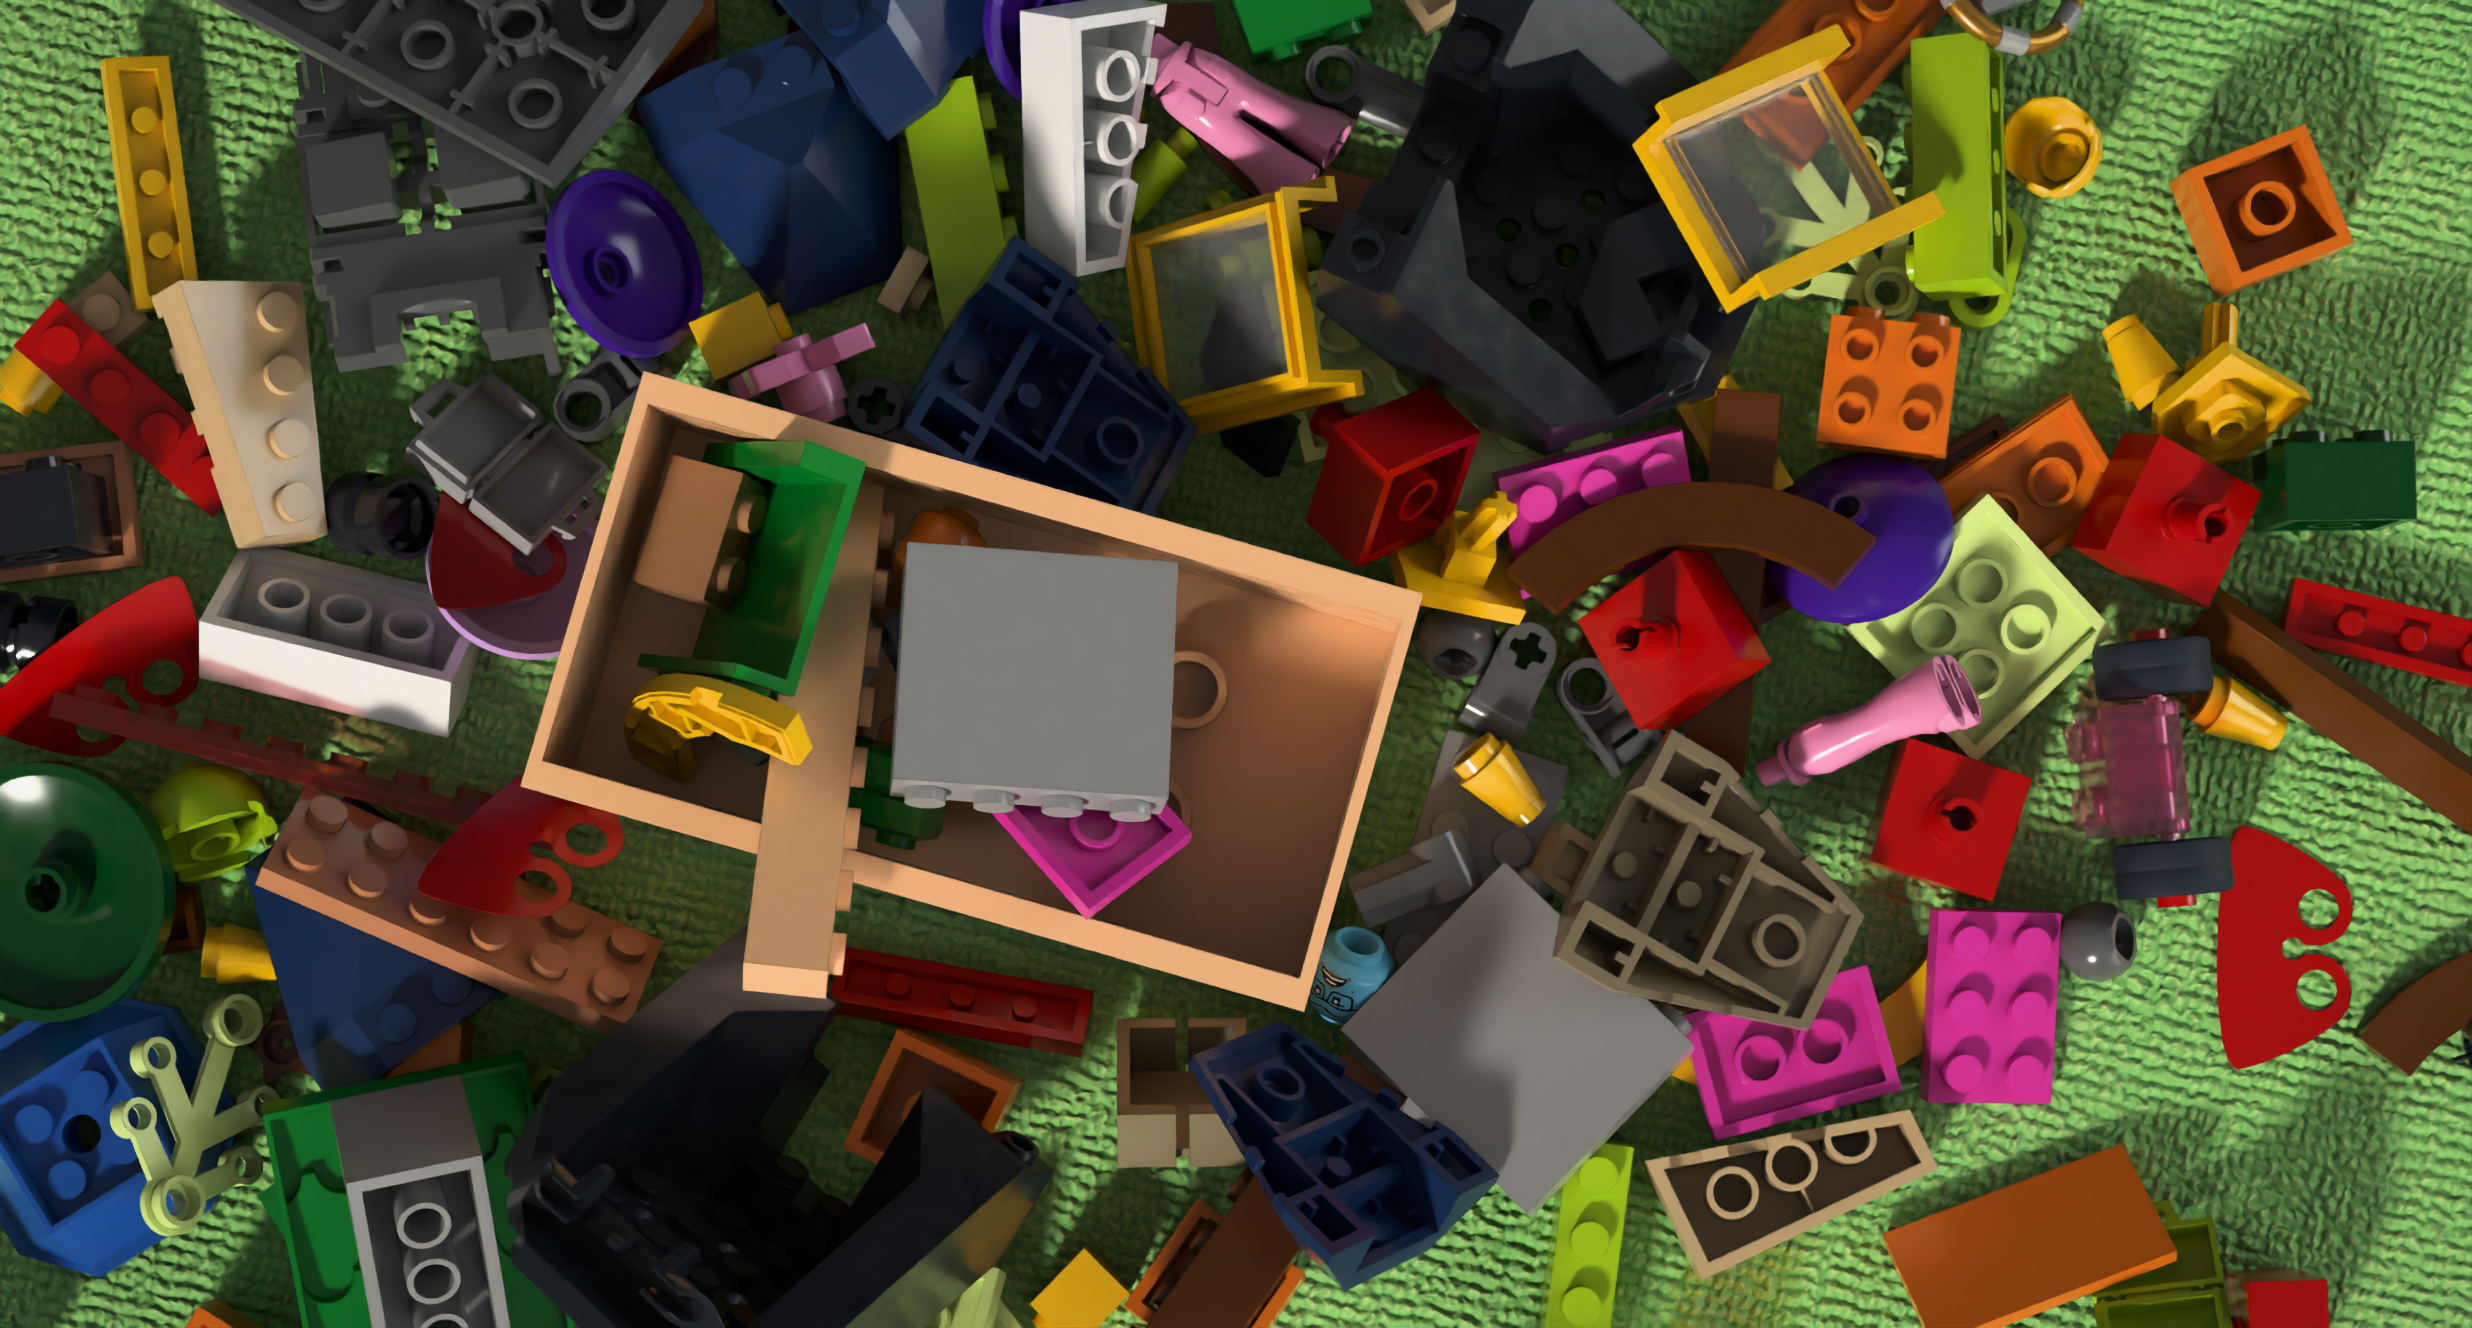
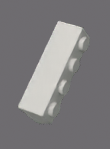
M274 547L240 548L199 620V678L445 738L449 737L468 696L480 646L465 638L446 620L432 597L429 585Z

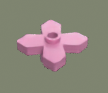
M866 322L814 344L809 333H806L772 347L777 358L752 367L726 382L732 396L744 400L752 399L776 389L786 412L828 423L849 414L843 401L844 398L849 396L836 364L849 360L876 346Z

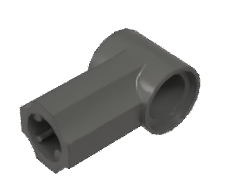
M1324 46L1316 51L1308 61L1304 73L1305 89L1315 102L1323 106L1334 107L1404 140L1422 105L1423 86L1357 57L1355 53L1343 46ZM1325 60H1338L1346 65L1351 77L1350 85L1347 89L1339 93H1329L1320 88L1316 82L1315 71L1318 65Z
M1462 827L1408 848L1409 853L1387 862H1380L1346 878L1367 929L1428 904L1431 905V908L1442 905L1476 891L1484 883Z

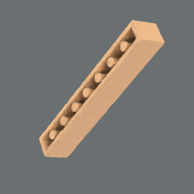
M860 483L795 696H777V702L799 712L813 748L800 766L796 764L791 765L770 755L743 962V990L826 999L829 974H843L847 934L834 933L836 911L850 912L854 871L842 870L841 865L843 848L857 850L861 809L850 808L848 805L850 788H864L868 747H858L855 745L858 726L871 728L875 687L863 686L865 667L878 668L882 628L869 627L872 608L885 609L889 570L876 568L878 550L891 551L895 523V512L883 511L884 485Z

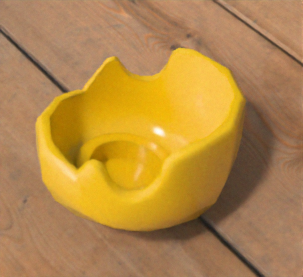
M2062 96L2033 97L2014 109L2004 124L2005 169L2024 188L2042 198L2051 197L2059 199L2072 196L2091 182L2103 159L2101 131L2089 114L2068 98Z

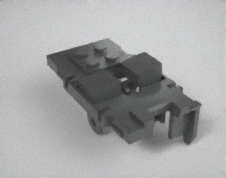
M298 49L301 62L295 63L300 100L292 102V109L297 124L295 135L310 263L315 274L312 276L313 288L318 302H330V308L324 309L329 348L334 349L339 372L408 363L401 320L404 322L406 331L416 330L414 318L437 315L440 326L450 325L449 313L471 310L474 321H480L481 334L484 343L488 345L492 361L544 354L549 376H557L561 373L557 338L552 322V317L556 315L550 276L544 277L543 269H549L546 254V226L549 211L545 184ZM435 137L439 169L429 171V155L425 139ZM411 141L415 156V174L398 177L396 158L390 144ZM449 202L452 208L460 209L462 215L450 216L451 229L435 231V221L437 218L436 204ZM421 208L422 217L420 225L422 233L406 235L405 224H399L398 222L402 218L403 209ZM318 223L326 234L319 235Z

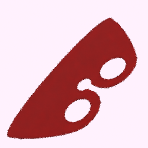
M441 490L433 532L430 572L433 599L438 607L443 609H467L511 602L547 591L563 579L567 568V555L562 543L553 534L550 533L541 542L550 550L553 556L551 569L545 574L538 576L525 574L515 566L512 560V552L515 546L469 511L472 498L460 504L444 490Z
M171 576L143 586L98 612L34 658L0 689V735L30 746L64 755L87 758L104 756L117 749L128 738L133 727V716L128 705L119 696L109 695L104 692L102 688L103 682L108 677H122L126 682V692L136 702L145 707L159 709L174 706L185 700L196 690L200 678L199 631L191 597L184 581L179 576ZM158 660L174 661L183 671L181 685L174 692L166 695L152 694L142 684L144 670L151 663ZM100 707L108 709L117 718L115 733L109 739L96 743L80 738L76 732L75 725L78 717L91 708Z
M523 772L480 807L439 848L425 866L418 880L417 890L424 895L443 902L490 913L518 917L552 915L564 907L569 900L572 883L569 875L557 863L549 858L534 856L530 851L531 844L535 841H546L553 847L555 855L578 867L593 868L604 865L613 860L623 848L624 834L617 814L520 787L524 775ZM577 824H593L605 833L607 845L598 854L583 855L575 852L568 846L566 833ZM526 871H542L549 874L555 880L557 892L553 898L546 902H529L517 893L515 881L520 874Z
M2239 826L2231 838V864L2234 872V889L2220 892L2218 910V1012L2225 1052L2228 1061L2236 1069L2258 1065L2284 1055L2323 1034L2341 1020L2349 1008L2351 997L2350 980L2344 968L2333 958L2321 954H2304L2297 960H2289L2283 955L2281 949L2283 942L2288 938H2297L2305 945L2321 946L2333 943L2344 935L2351 923L2353 913L2351 893L2340 878L2311 856L2279 838L2249 826ZM2310 890H2326L2334 896L2338 903L2337 919L2326 929H2311L2299 917V901ZM2308 971H2324L2336 983V998L2331 1006L2324 1010L2314 1011L2307 1009L2297 998V983L2302 975Z

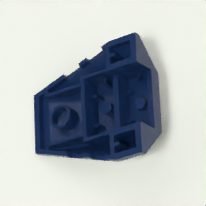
M764 0L778 17L787 12L840 72L853 103L887 141L939 105L951 89L949 81L968 56L974 59L985 45L983 37L985 0Z
M802 29L691 69L634 101L657 163L728 247L773 304L780 303L787 318L889 280L903 255L898 134L889 141L881 135L851 100L840 72Z
M1014 234L952 319L901 407L898 433L929 453L1153 516L1199 428L1148 367L1145 366L1140 370L1115 341L1120 335L1108 319L1100 323L1075 293L1081 287L1065 269Z
M353 792L341 799L348 804L394 823ZM273 846L244 865L299 1058L322 1091L353 1084L361 1085L363 1082L386 1078L394 1068L496 997L502 1000L509 995L255 885L261 868Z
M1280 1021L1193 1055L1189 1067L1280 1219L1298 1246L1344 1292L1428 1251L1495 1185L1500 1176L1454 1131L1437 1120L1431 1129L1396 1108L1401 1100L1399 1096L1385 1087L1381 1089L1378 1096L1344 1075L1349 1066L1347 1063Z

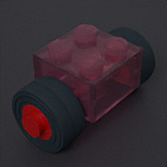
M2168 628L2129 632L2130 642L2108 644L2093 648L2092 662L2095 672V692L2098 700L2144 699V703L2099 707L2072 713L2074 725L2066 727V752L2071 764L2078 763L2080 789H2074L2072 792L2073 818L2077 828L2084 827L2085 840L2158 834V840L2164 839V841L2123 844L2113 847L2112 858L2113 867L2116 872L2115 887L2118 899L2156 898L2157 908L2197 905L2196 894L2223 892L2234 889L2235 881L2231 864V843L2228 837L2223 836L2177 839L2183 838V831H2191L2178 700L2169 701V696L2200 693L2213 689L2214 679L2210 664V643L2208 637L2202 636L2169 638Z

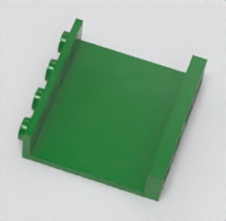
M808 440L707 443L701 462L744 473L767 487L765 495L767 502L766 517L761 529L752 536L745 558L747 575L741 592L736 597H733L728 613L707 607L692 657L681 658L641 653L637 666L657 672V676L682 673L714 678L744 687L768 698L770 694L794 697L867 462Z

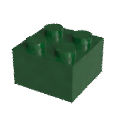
M2392 430L2353 432V437L2336 439L2335 442H2329L2328 431L2288 433V438L2272 440L2271 449L2252 456L2253 487L2263 492L2254 510V532L2381 531L2417 519L2415 441H2393Z

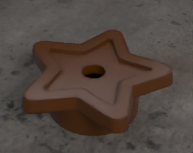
M278 1001L273 1006L268 1024L262 1028L256 1040L245 1044L257 1052L260 1060L263 1062V1080L266 1084L274 1083L290 1070L311 1076L299 1058L284 1003ZM284 1038L292 1041V1047L289 1050H284L281 1047V1041Z

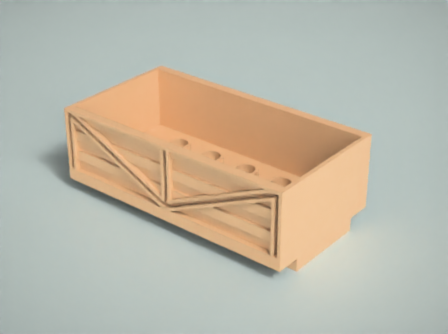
M643 371L520 787L753 854L758 853L769 761L761 766L753 765L716 738L718 733L715 731L711 736L691 738L692 753L697 767L685 783H677L632 759L623 727L624 719L630 713L627 706L641 687L658 675L657 672L637 666L640 654L691 658L707 607L658 594L633 581L673 455L701 462L707 443L808 440L867 462L861 483L885 486L883 511L895 512V523L891 551L878 550L876 568L889 570L885 609L874 608L872 613L884 622L901 614L902 591L896 585L898 576L891 566L892 552L911 518L919 511L925 509L942 511L945 506L950 505L968 512L978 521L979 527L977 531L986 541L988 548L1178 562L1169 798L1166 804L1192 832L1189 844L1087 920L993 814L975 810L973 802L946 800L948 806L942 832L938 839L916 841L913 850L878 843L875 841L877 830L860 825L857 850L843 848L841 869L854 871V883L1299 1011H1305L1423 597L1422 593ZM888 657L867 685V687H875L871 728L858 726L857 735L893 744L897 674Z

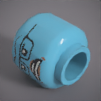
M1356 926L1344 927L1326 934L1308 997L1310 1005L1324 1019L1334 1024L1345 1025L1394 975V958L1382 939L1374 932Z

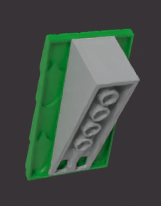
M523 1050L494 1055L493 1058L488 1059L485 1057L431 1068L425 1072L421 1070L367 1081L361 1085L353 1084L299 1095L293 1099L289 1097L260 1103L303 1328H575L574 1321L512 1264L511 1247L517 1239V1229L509 1227L507 1196L513 1187V1182L511 1178L505 1176L504 1161L535 1110Z

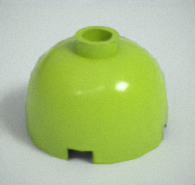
M193 761L177 766L156 787L145 804V808L155 820L169 849L173 869L177 871L180 882H193L217 877L243 866L251 861L249 853L243 850L255 845L261 838L265 848H267L274 841L278 830L270 806L256 781L243 771L222 764H203L202 762Z

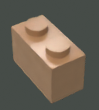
M673 455L633 581L658 594L728 613L733 597H736L741 592L746 580L747 564L745 558L752 536L761 529L766 517L767 502L765 495L767 487L744 473Z

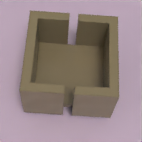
M1246 1017L1188 1018V1071L1175 1072V1018L1117 1019L1118 1168L1177 1167L1176 1157H1189L1190 1167L1248 1166L1189 1067L1193 1055L1247 1034Z

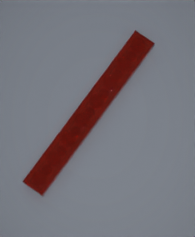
M77 683L74 695L55 691L48 715L49 717L456 826H461L494 796L490 793L457 785L454 797L430 791L432 778L396 768L391 780L367 774L370 761L333 751L328 763L303 756L307 744L268 734L265 746L240 740L243 727L207 717L204 718L202 729L177 723L180 710L141 700L138 712L113 705L116 693ZM535 841L531 844V846L553 851V847L546 841Z

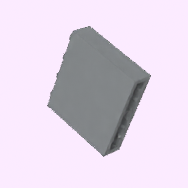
M907 542L903 565L889 796L904 797L906 805L928 809L943 807L946 800L973 802L975 810L988 813L1011 812L1014 810V805L1042 806L1041 812L1043 814L1060 818L1080 816L1083 809L1110 811V818L1123 822H1143L1149 820L1151 814H1161L1169 798L1178 562Z
M1504 862L1340 1030L1434 1123L1437 1120L1454 1131L1500 1175L1496 1184L1532 1218L1695 1051L1694 1044L1686 1037L1694 1028L1669 1003L1664 1002L1657 1009L1646 998L1608 991L1553 959L1560 914L1545 901L1553 892L1527 866H1524L1516 873Z

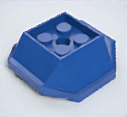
M126 997L107 1009L70 1021L34 1022L25 1020L0 1036V1224L18 1254L93 1276L103 1277L169 1237L154 1232L143 1219L140 1209V1196L147 1179L131 1139L121 1138L112 1130L110 1113L114 1105L121 1100L135 1097L148 1099L154 1105L157 1113V1122L154 1128L169 1161L171 1160L176 1141L151 1079L140 1077L134 1072L130 1064V1052L132 1047L140 1040L158 1036L168 1039L176 1050L175 1066L190 1100L205 1049L179 1007ZM150 1047L148 1059L151 1065L156 1068L158 1055ZM225 1082L215 1114L237 1103ZM131 1107L128 1119L131 1126L136 1129L139 1117L137 1112ZM85 1115L94 1118L101 1129L100 1142L93 1150L84 1147L77 1137L78 1123ZM240 1132L204 1150L195 1176L216 1167L221 1154L227 1149L234 1148L235 1143L238 1142ZM222 1192L206 1200V1208L203 1215L218 1206ZM167 1194L166 1205L171 1213L173 1201L170 1195Z

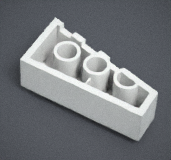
M1085 0L1020 10L1025 242L1065 269L1071 276L1079 277L1125 267L1138 184L1132 181L1130 176L1133 159L1136 157L1139 149H1144L1148 124L1139 123L1145 84H1155L1159 59L1150 58L1155 26L1164 27L1168 4L1146 0Z

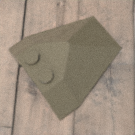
M1671 729L1661 739L1618 796L1561 908L1552 958L1608 991L1807 1031L1810 1029L1865 915L1810 854L1805 856L1780 828L1783 823L1769 808L1764 810L1738 781L1741 776L1727 761Z

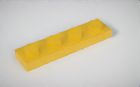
M169 56L104 58L100 63L132 311L133 313L156 312L151 299L153 295L179 280L199 281Z

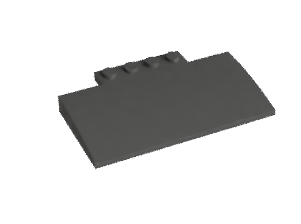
M211 0L553 189L562 182L632 102L704 7L702 0Z

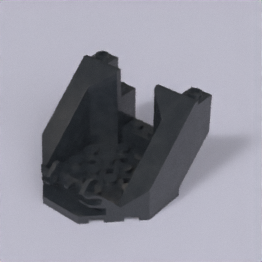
M1456 0L1455 11L1427 67L1422 105L1384 183L1381 184L1372 180L1357 212L1354 213L1347 210L1319 267L1316 307L1420 389L1427 386L1434 389L1470 422L1542 455L1568 448L1570 443L1602 432L1608 434L1654 418L1656 413L1685 403L1691 405L1714 397L1760 296L1727 314L1694 256L1692 261L1639 283L1665 334L1663 341L1606 367L1603 366L1576 311L1609 222L1662 200L1632 144L1660 119L1654 107L1659 101L1700 84V82L1613 0ZM1715 123L1675 141L1748 272L1753 277L1756 273L1764 270L1758 252L1766 232L1754 203L1730 172L1719 123ZM1587 193L1598 194L1604 201V207L1595 213L1588 212L1582 208L1580 198ZM1502 222H1512L1518 226L1520 236L1514 241H1504L1498 237L1496 227ZM1563 247L1571 248L1576 252L1578 262L1572 267H1562L1555 261L1554 253ZM1537 302L1545 303L1551 308L1552 317L1543 323L1535 322L1530 318L1528 308Z
M744 926L554 1079L504 1161L505 1176L511 1178L513 1182V1187L507 1196L509 1227L517 1229V1239L511 1247L512 1264L580 1328H924L997 1263L1055 1172L1050 1165L1038 1156L1039 1149L1029 1138L1009 1130L989 1133L935 1085H930L922 1091L851 1207L843 1200L826 1194L808 1178L809 1171L801 1162L781 1152L831 1073L826 1066L814 1057V1048L841 1004L828 992L826 993V999L743 990V962L748 926Z

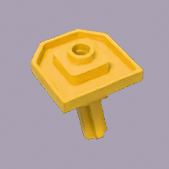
M2212 302L2203 308L2200 356L2186 360L2184 375L2153 401L2150 433L2161 434L2217 466L2242 461L2313 401L2307 388L2238 349V309L2231 303L2220 304Z
M1493 491L1487 498L1482 499L1471 513L1454 510L1433 535L1388 554L1387 557L1396 586L1422 593L1421 606L1520 625L1526 613V607L1518 585L1508 578L1507 569L1511 564L1507 552L1496 545V539L1517 517V505L1508 501L1505 492Z

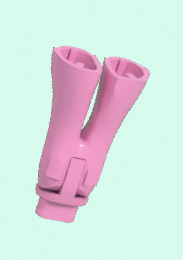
M1159 33L1153 37L1150 58L1159 60L1155 84H1146L1152 88L1150 97L1156 102L1159 101L1165 110L1178 122L1232 161L1252 181L1262 195L1279 190L1281 186L1289 187L1319 178L1320 169L1318 166L1261 133L1240 119L1241 117L1257 121L1273 130L1323 169H1326L1335 159L1356 123L1355 119L1338 110L1286 94L1216 54L1193 48V44L1189 41H1185L1181 46H1178Z
M1950 655L1935 656L1917 664L1898 677L1864 705L1844 713L1824 715L1803 724L1802 727L1778 744L1777 755L1756 764V772L1760 781L1766 787L1777 785L1788 779L1793 784L1802 786L1811 781L1812 775L1841 770L1879 747L1919 734H1938L1941 731L1949 733L1956 729L1966 730L1982 722L1981 705L1958 662Z

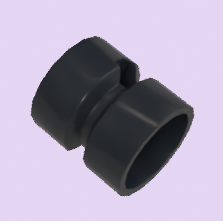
M365 471L343 474L331 484L324 496L327 535L334 545L346 552L379 555L404 560L422 557L427 553L428 544L434 531L440 497L432 485L424 479L395 474L383 475Z
M0 590V673L8 674L15 666L20 671L34 658L78 627V610L75 602L67 599L34 595L27 603H24L21 594Z

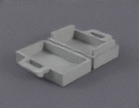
M483 372L467 388L442 377L410 406L413 420L415 423L419 421L424 429L407 444L403 456L404 460L460 504L472 498L469 511L525 555H529L553 530L563 534L562 538L575 539L602 512L604 501L595 492V489L604 481L609 466L555 423L549 422L541 429L544 415L539 412V409L492 372ZM448 393L456 398L436 418L427 413ZM584 500L589 502L591 505L570 525L564 521Z

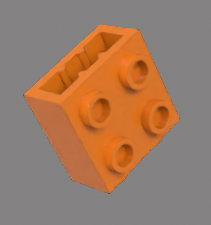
M1865 306L1847 307L1846 315L1832 314L1816 434L1818 449L1883 454L1900 458L1946 463L1961 344V327L1949 326V317L1932 313H1912L1910 322L1885 320L1886 311Z

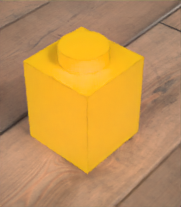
M759 291L688 323L715 382L722 389L728 387L727 380L740 375L752 367L777 358L772 347L795 337L780 303L777 302L768 306Z
M1086 1243L1032 1298L1030 1305L1038 1313L1031 1321L1037 1328H1098L1131 1294L1132 1287Z

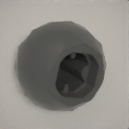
M1431 608L1422 616L1415 642L1418 654L1426 667L1439 676L1459 680L1475 675L1489 664L1495 649L1497 636L1490 619Z
M2092 901L2074 907L2063 918L2059 956L2065 968L2080 979L2101 983L2122 976L2132 966L2137 953L2136 929L2129 915L2115 904Z

